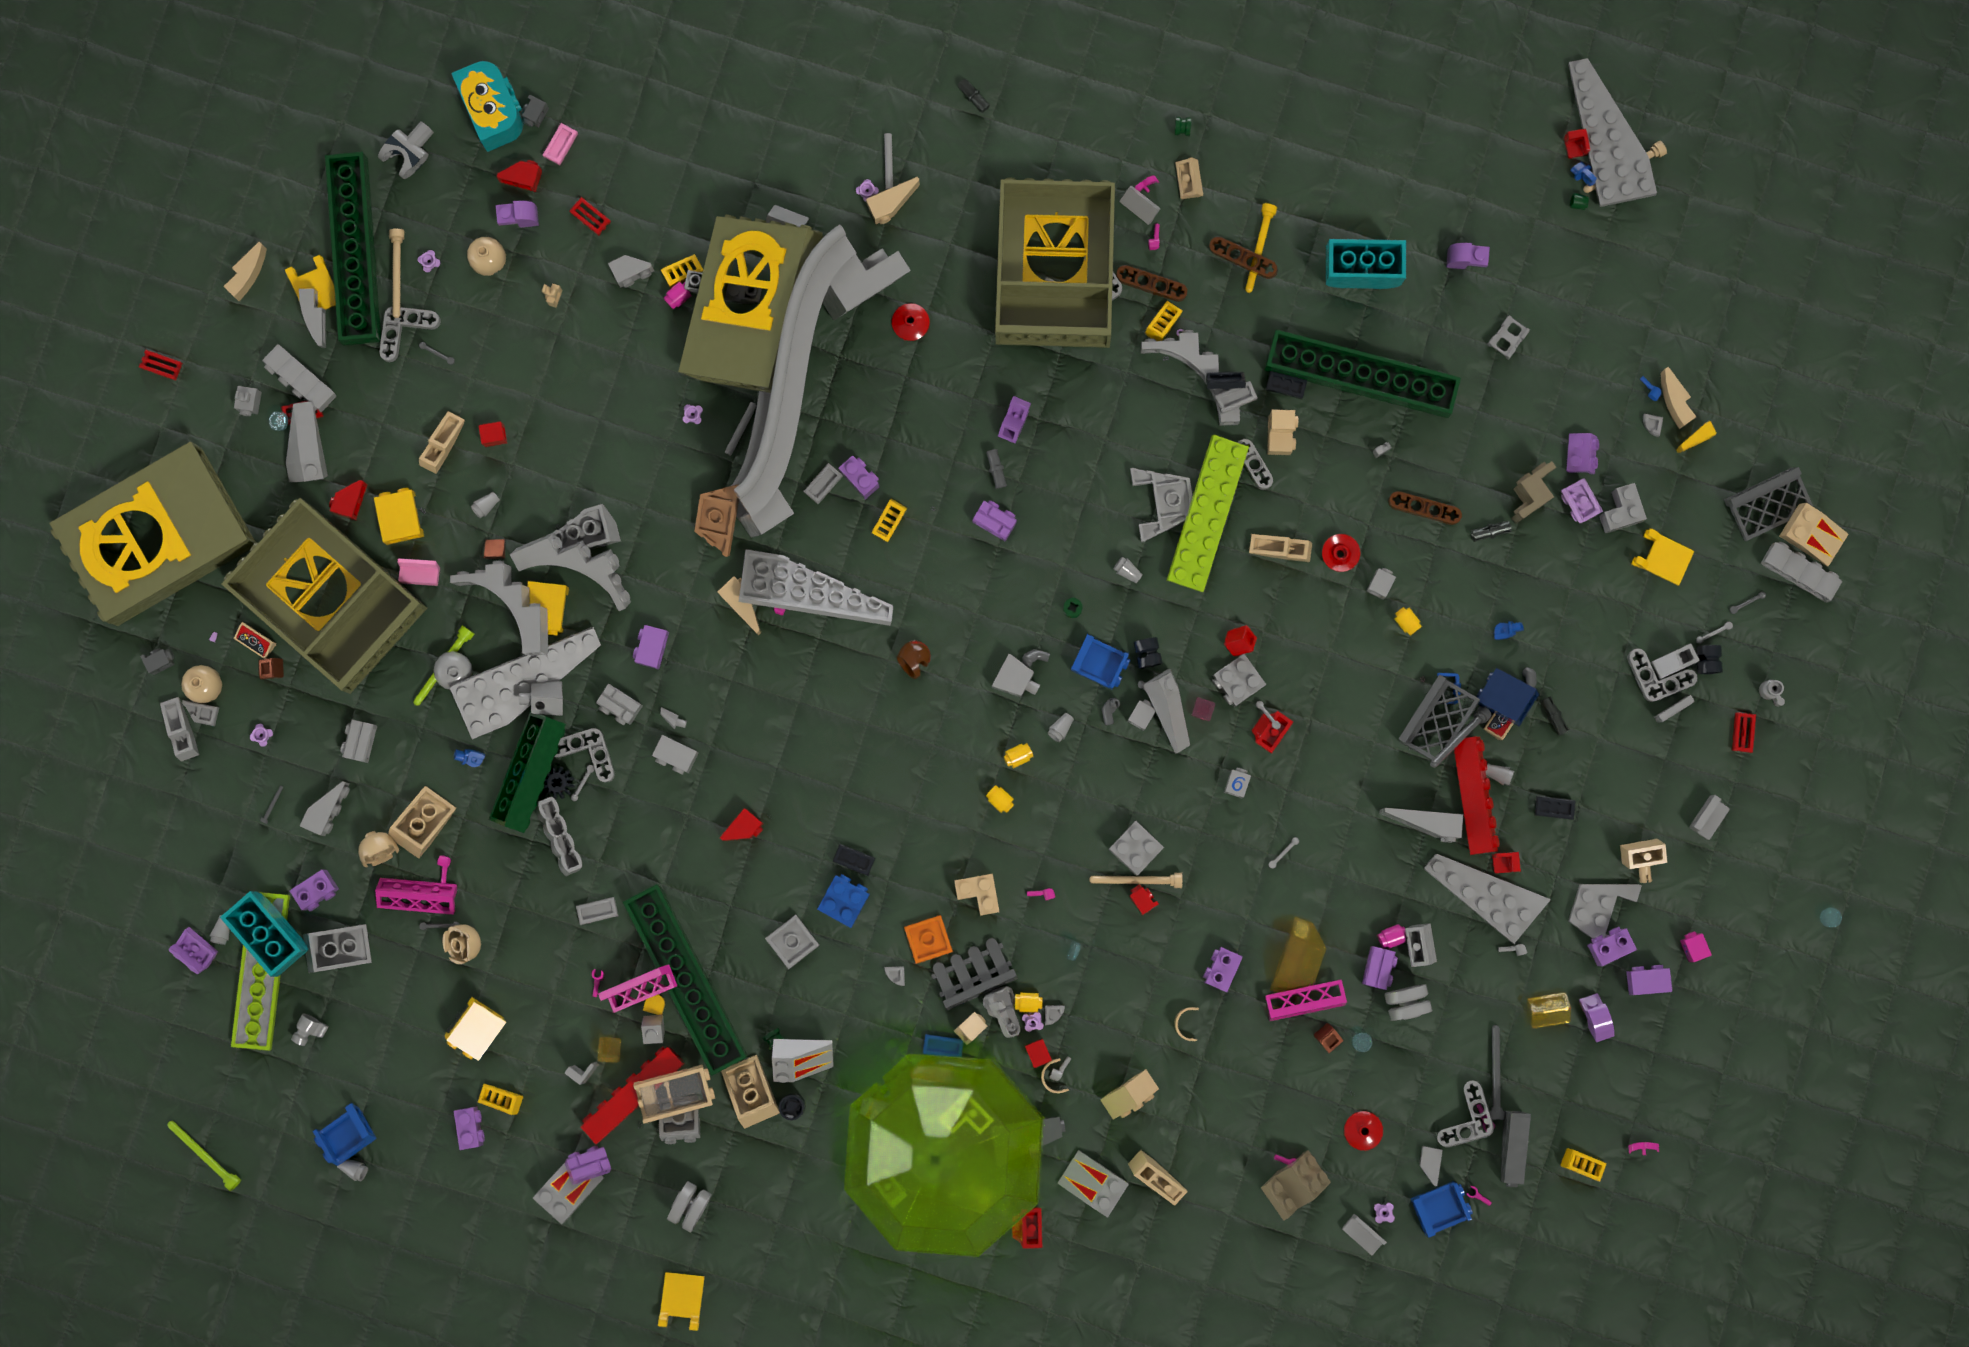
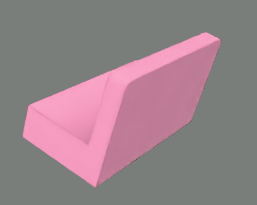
M398 559L397 563L400 566L399 583L438 586L440 567L436 561Z

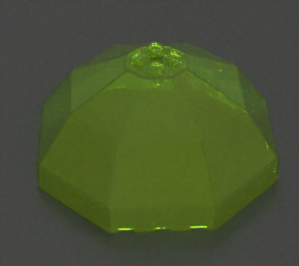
M908 1054L882 1077L885 1084L881 1086L876 1082L850 1105L844 1190L896 1251L979 1257L1040 1202L1045 1118L992 1058ZM887 1091H890L891 1094L885 1098L884 1096L888 1094ZM932 1154L933 1156L938 1155L940 1157V1159L938 1160L940 1163L939 1165H932L930 1163V1161L932 1160L930 1156Z

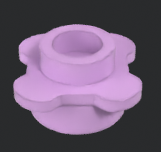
M868 179L864 180L860 187L856 188V193L861 195L865 202L867 198L879 192L878 188L874 187Z
M432 250L418 257V262L423 265L425 272H430L432 268L440 266V260L436 259L435 252Z
M686 405L684 407L685 416L683 421L685 423L694 422L695 424H700L702 407Z
M257 724L250 735L251 741L258 742L260 746H266L267 740L273 735V731L264 728L262 724Z
M1030 1012L1023 1015L1022 1020L1025 1021L1026 1031L1031 1032L1034 1029H1043L1044 1024L1041 1022L1040 1013Z
M1391 1203L1386 1205L1376 1204L1374 1206L1376 1211L1375 1221L1377 1223H1382L1383 1221L1393 1222L1395 1219L1392 1214L1394 1206Z

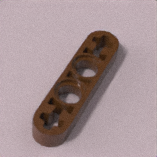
M1215 237L1210 241V250L1214 255L1266 279H1272L1277 275L1278 268L1272 260L1222 237ZM1221 242L1222 247L1227 249L1226 255H1224L1225 251L1219 248L1216 250L1214 244ZM1234 249L1239 250L1241 253L1237 259L1230 257V252ZM1250 257L1257 259L1255 266L1247 265V260ZM1261 261H1264L1262 265L1267 268L1271 265L1273 272L1266 274V270L1260 267Z
M1126 265L1119 267L1116 277L1121 284L1176 302L1183 301L1187 296V288L1182 283ZM1125 270L1128 271V275L1132 277L1133 274L1136 273L1134 283L1131 282V277H1126L1125 279H1123L1120 273H1123ZM1140 276H1145L1148 279V283L1140 285L1137 279ZM1156 283H1165L1166 289L1158 291L1155 287ZM1169 285H1173L1171 289L1177 291L1178 288L1182 289L1181 292L1184 293V295L1180 294V296L1177 297L1176 292L1170 291V294H1167L1169 290Z
M1397 491L1391 494L1388 499L1389 506L1394 510L1445 524L1455 525L1462 518L1461 510L1457 507ZM1399 496L1400 500L1405 502L1409 498L1407 508H1404V503L1395 505L1393 499ZM1411 502H1420V510L1414 511L1411 508ZM1431 506L1439 508L1437 516L1430 514L1429 508ZM1443 508L1446 509L1444 513L1450 514L1452 511H1454L1457 518H1455L1453 521L1450 520L1451 517L1448 515H1444L1443 518H1441L1444 510Z

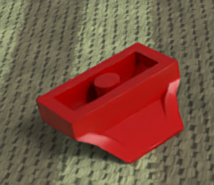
M1279 711L1270 714L1275 721L1281 724L1279 729L1272 727V722L1265 714L1261 716L1252 729L1256 738L1255 743L1269 753L1274 751L1293 723L1292 720Z
M1041 1207L1021 1208L1018 1214L1012 1216L1013 1238L1020 1242L1023 1248H1042Z

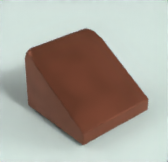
M505 539L486 540L484 558L505 559Z
M269 658L259 660L260 679L283 678V659Z
M1326 1023L1314 1034V1037L1328 1053L1344 1041L1329 1023Z

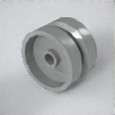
M1426 984L1402 988L1384 994L1386 1004L1400 1005L1388 1011L1391 1021L1416 1018L1433 1011L1430 1001H1417V999L1428 995Z
M687 1181L682 1191L678 1193L674 1200L667 1220L677 1224L685 1215L682 1228L691 1233L703 1214L712 1194L703 1189L694 1199L697 1186Z

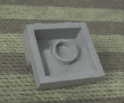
M1245 654L1213 675L1214 680H1212L1218 690L1222 689L1225 693L1223 697L1229 705L1233 704L1234 707L1266 686V683Z
M698 1096L672 1098L673 1105L676 1107L698 1101ZM669 1098L659 1099L661 1110L671 1108ZM699 1109L659 1119V1137L661 1141H665L666 1144H675L676 1140L684 1139L685 1142L690 1143L695 1142L696 1138H700Z

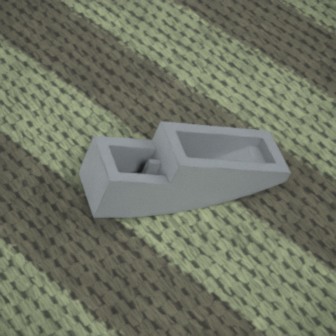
M299 289V301L306 326L317 345L321 348H326V310L318 308V291L315 289Z
M176 697L160 703L167 734L172 741L175 756L180 761L198 756L199 752L180 698Z

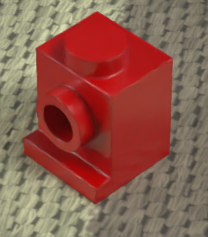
M1139 884L1131 889L1132 894L1129 897L1141 915L1159 904L1157 901L1153 902L1151 900L1154 897L1148 888L1144 889Z

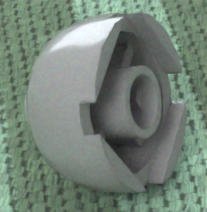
M455 651L446 652L439 656L433 669L436 681L445 689H450V685L471 677L473 672L469 659Z

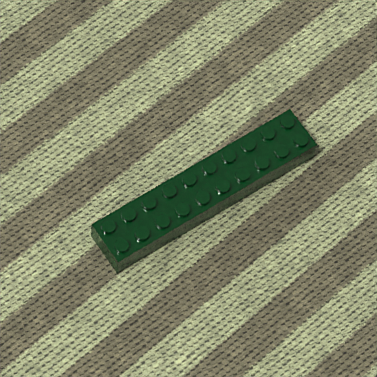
M363 152L325 155L338 341L344 346L381 342L368 158Z
M1277 329L1273 335L1264 370L1305 379L1310 383L1449 418L1453 412L1461 377Z
M656 884L624 901L623 904L656 969L670 965L677 987L668 990L711 1076L747 1058L748 1055L661 885ZM666 974L663 975L662 980L665 986H669Z

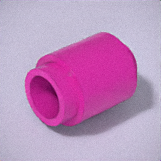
M678 282L666 292L664 300L672 309L679 308L692 296L690 291L684 289L685 282L683 284Z
M1399 924L1382 930L1380 934H1377L1383 949H1390L1405 943V938H1407L1405 927H1400Z

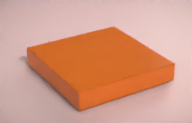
M941 915L904 927L916 964L953 952Z

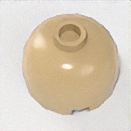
M480 237L470 244L467 250V259L476 273L483 276H491L503 268L506 262V253L503 246L497 240L491 237Z
M199 665L185 672L182 677L181 686L187 698L193 702L204 704L218 697L222 689V681L215 669Z
M372 831L367 833L365 839L361 841L358 854L364 867H368L367 864L372 863V866H376L393 857L392 853L394 851L398 853L399 848L395 840L387 833Z
M459 924L452 926L443 934L444 951L449 952L451 956L449 959L456 964H464L474 959L481 949L480 936L469 925Z

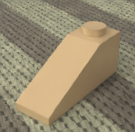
M918 177L866 199L875 224H885L891 220L890 218L898 212L919 187Z
M733 577L718 593L759 635L761 631L753 604L738 602L741 578L737 580Z
M1142 1150L1128 1163L1135 1177L1174 1206L1188 1192L1162 1166Z

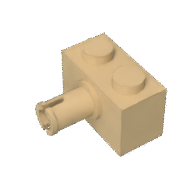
M1658 839L1620 845L1622 864L1629 869L1639 868L1640 883H1647V880L1652 882L1650 866L1667 863L1666 845Z

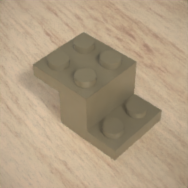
M1552 461L1548 464L1543 462L1531 471L1532 475L1527 473L1516 482L1517 486L1513 490L1521 499L1523 505L1514 511L1515 515L1511 518L1515 524L1554 498L1542 480L1543 477L1556 468Z
M1307 1150L1294 1162L1278 1170L1261 1189L1284 1221L1298 1208L1313 1201L1331 1182L1316 1162V1159Z

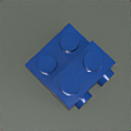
M841 874L840 877H834L817 910L852 928L870 894L867 893L868 888L859 883L857 886L850 883L851 879Z

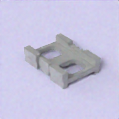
M1509 315L1502 323L1500 330L1497 334L1493 335L1487 345L1492 346L1509 360L1530 329L1525 328ZM1511 323L1521 328L1518 336H1514L1507 331ZM1500 338H1504L1510 343L1507 351L1497 347L1496 344Z

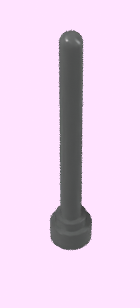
M1480 706L1474 712L1473 719L1430 762L1431 767H1437L1478 724L1486 723L1491 718L1489 709Z
M1494 1025L1492 1027L1493 1107H1491L1489 1112L1491 1119L1505 1120V1112L1501 1108L1500 1028L1498 1025Z

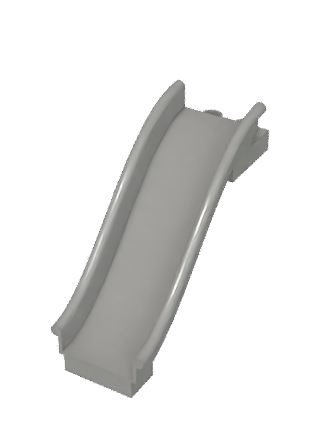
M841 225L836 226L818 242L804 262L795 281L782 326L771 393L759 391L754 425L746 457L737 478L731 485L739 484L734 489L739 498L736 517L751 538L762 535L794 514L778 487L787 469L795 441L811 344L822 303L834 321L911 271L899 251L888 257L883 248L861 263Z

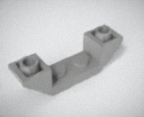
M688 270L684 289L698 294L703 273ZM728 283L724 301L739 304L759 303L762 288Z

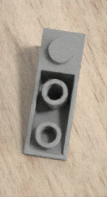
M342 781L310 806L305 813L300 827L321 836L329 834L333 828L332 821L334 817L340 813L341 801L347 797L350 788H348L350 783Z

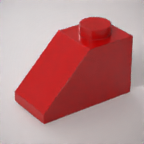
M520 161L499 172L497 179L500 183L536 192L542 170L538 163L534 161Z
M359 480L336 492L329 503L330 511L336 515L356 520L368 484Z
M744 808L720 839L731 841L751 839L753 836L758 837L763 831L762 825L764 823Z

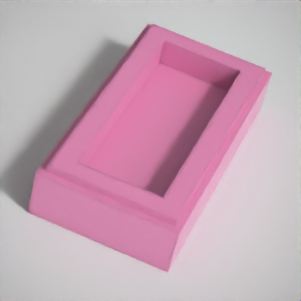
M561 123L543 153V157L560 166L576 139L578 132Z

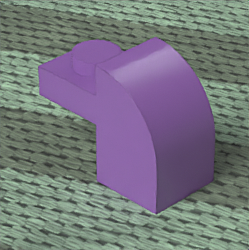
M513 201L512 204L496 205L497 224L499 226L518 224L520 228L539 226L537 206L533 202Z
M1472 243L1452 244L1448 248L1446 267L1466 269L1467 266L1487 267L1490 247L1475 246Z
M1013 396L998 437L1016 443L1028 416L1031 403Z
M1598 993L1579 999L1580 1006L1588 1019V1028L1594 1040L1599 1042L1614 1037L1611 1015Z

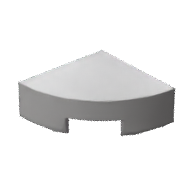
M1644 414V427L1650 434L1659 437L1663 417Z
M1386 442L1375 448L1373 454L1378 458L1392 449L1389 442Z
M904 966L885 967L886 975L893 983L905 986Z
M1045 1006V1025L1057 1022L1061 1018L1065 1006Z

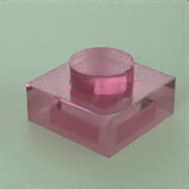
M1197 697L1191 716L1210 722L1216 703Z

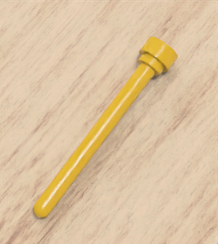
M1267 203L1262 205L1263 221L1254 252L1256 254L1262 255L1270 220L1276 215L1277 206ZM1253 257L1251 267L1257 264L1255 257ZM1251 271L1249 272L1245 288L1247 293L1253 291L1257 275Z

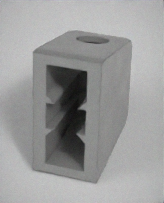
M1008 654L992 688L1022 697L1025 690L1036 695L1040 685L1031 680L1034 674L1031 669L1011 654Z
M562 681L531 684V693H519V705L531 704V713L563 716Z

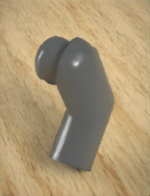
M1033 649L1023 655L1022 663L1030 667L1032 662L1037 659L1048 662L1050 653Z
M1529 667L1524 668L1522 675L1526 679V684L1535 687L1537 684L1535 670Z
M1117 698L1108 699L1102 707L1105 726L1114 724L1112 714L1120 706V701Z

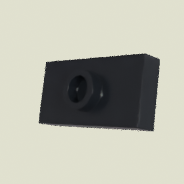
M1270 371L1265 390L1303 399L1307 380Z
M1244 372L1206 373L1207 389L1228 390L1230 388H1246Z
M1536 796L1534 816L1574 820L1576 801Z
M839 844L832 862L869 876L876 858Z

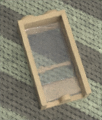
M703 1064L681 1071L634 1082V1089H636L638 1104L643 1116V1124L713 1105L712 1099H715L713 1087L709 1088L707 1081L710 1080L708 1068L704 1069Z

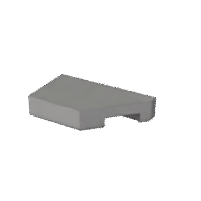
M183 700L182 704L186 707L194 722L215 726L219 707Z
M1422 1146L1419 1166L1431 1183L1437 1186L1442 1149Z

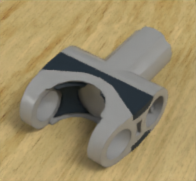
M420 122L408 136L401 130H396L381 148L378 158L384 162L395 155L404 156V163L399 176L406 179L415 173L427 160L429 154L421 147L434 132L423 122Z

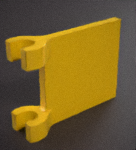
M321 255L313 257L317 269L299 277L295 268L289 267L285 269L298 299L299 289H315L318 291V308L326 310L336 306L334 283Z
M1654 529L1646 530L1643 537L1654 541L1646 559L1637 556V558H1633L1631 564L1679 586L1694 551L1661 535Z
M665 1272L658 1321L659 1327H667L668 1316L691 1318L689 1330L697 1331L699 1329L705 1276Z

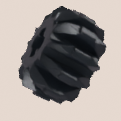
M552 767L553 774L550 772L547 774L549 778H545L544 782H547V784L544 785L543 789H549L546 792L547 796L553 793L554 799H557L558 795L561 799H564V792L568 795L571 794L568 787H575V785L569 784L575 778L573 776L568 777L571 772L569 770L564 772L563 767H560L558 772L555 767ZM556 779H562V782H560L562 783L561 787L554 786L556 784L554 783Z

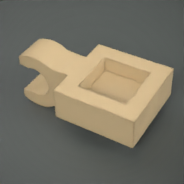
M552 283L551 288L544 284L541 292L546 294L545 299H547L548 305L556 308L563 290L559 285Z

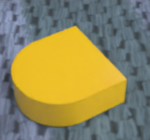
M658 994L646 999L643 1011L662 1015L665 1007L664 998Z

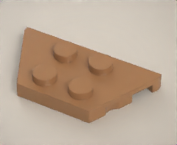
M739 484L700 494L694 532L704 537L711 546L718 548L722 555L726 557L730 556L739 498L734 489Z

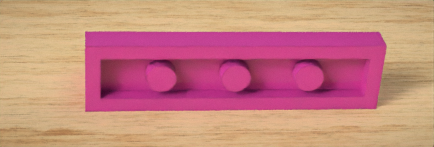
M389 878L379 879L375 890L377 908L453 915L455 913L454 898L457 893V884ZM382 897H388L392 901L382 902ZM401 899H408L411 903L405 904ZM426 900L430 903V905H423L422 903H420V901ZM449 902V907H442L439 903Z
M666 965L598 993L601 1001L609 1000L613 1013L675 988L677 983L670 965ZM665 974L668 978L669 986H664L660 983L662 976ZM647 982L654 985L652 993L645 990ZM632 988L639 991L637 999L630 997ZM616 995L624 998L622 1005L619 1007L614 997Z
M1342 980L1265 996L1269 1011V1021L1341 1007L1347 1003ZM1338 985L1341 996L1332 997L1327 993L1330 987ZM1313 990L1323 994L1317 1001H1313L1308 997L1309 993ZM1294 994L1304 998L1298 1005H1294L1289 1001L1290 997ZM1279 998L1285 1002L1281 1008L1273 1010L1270 999Z

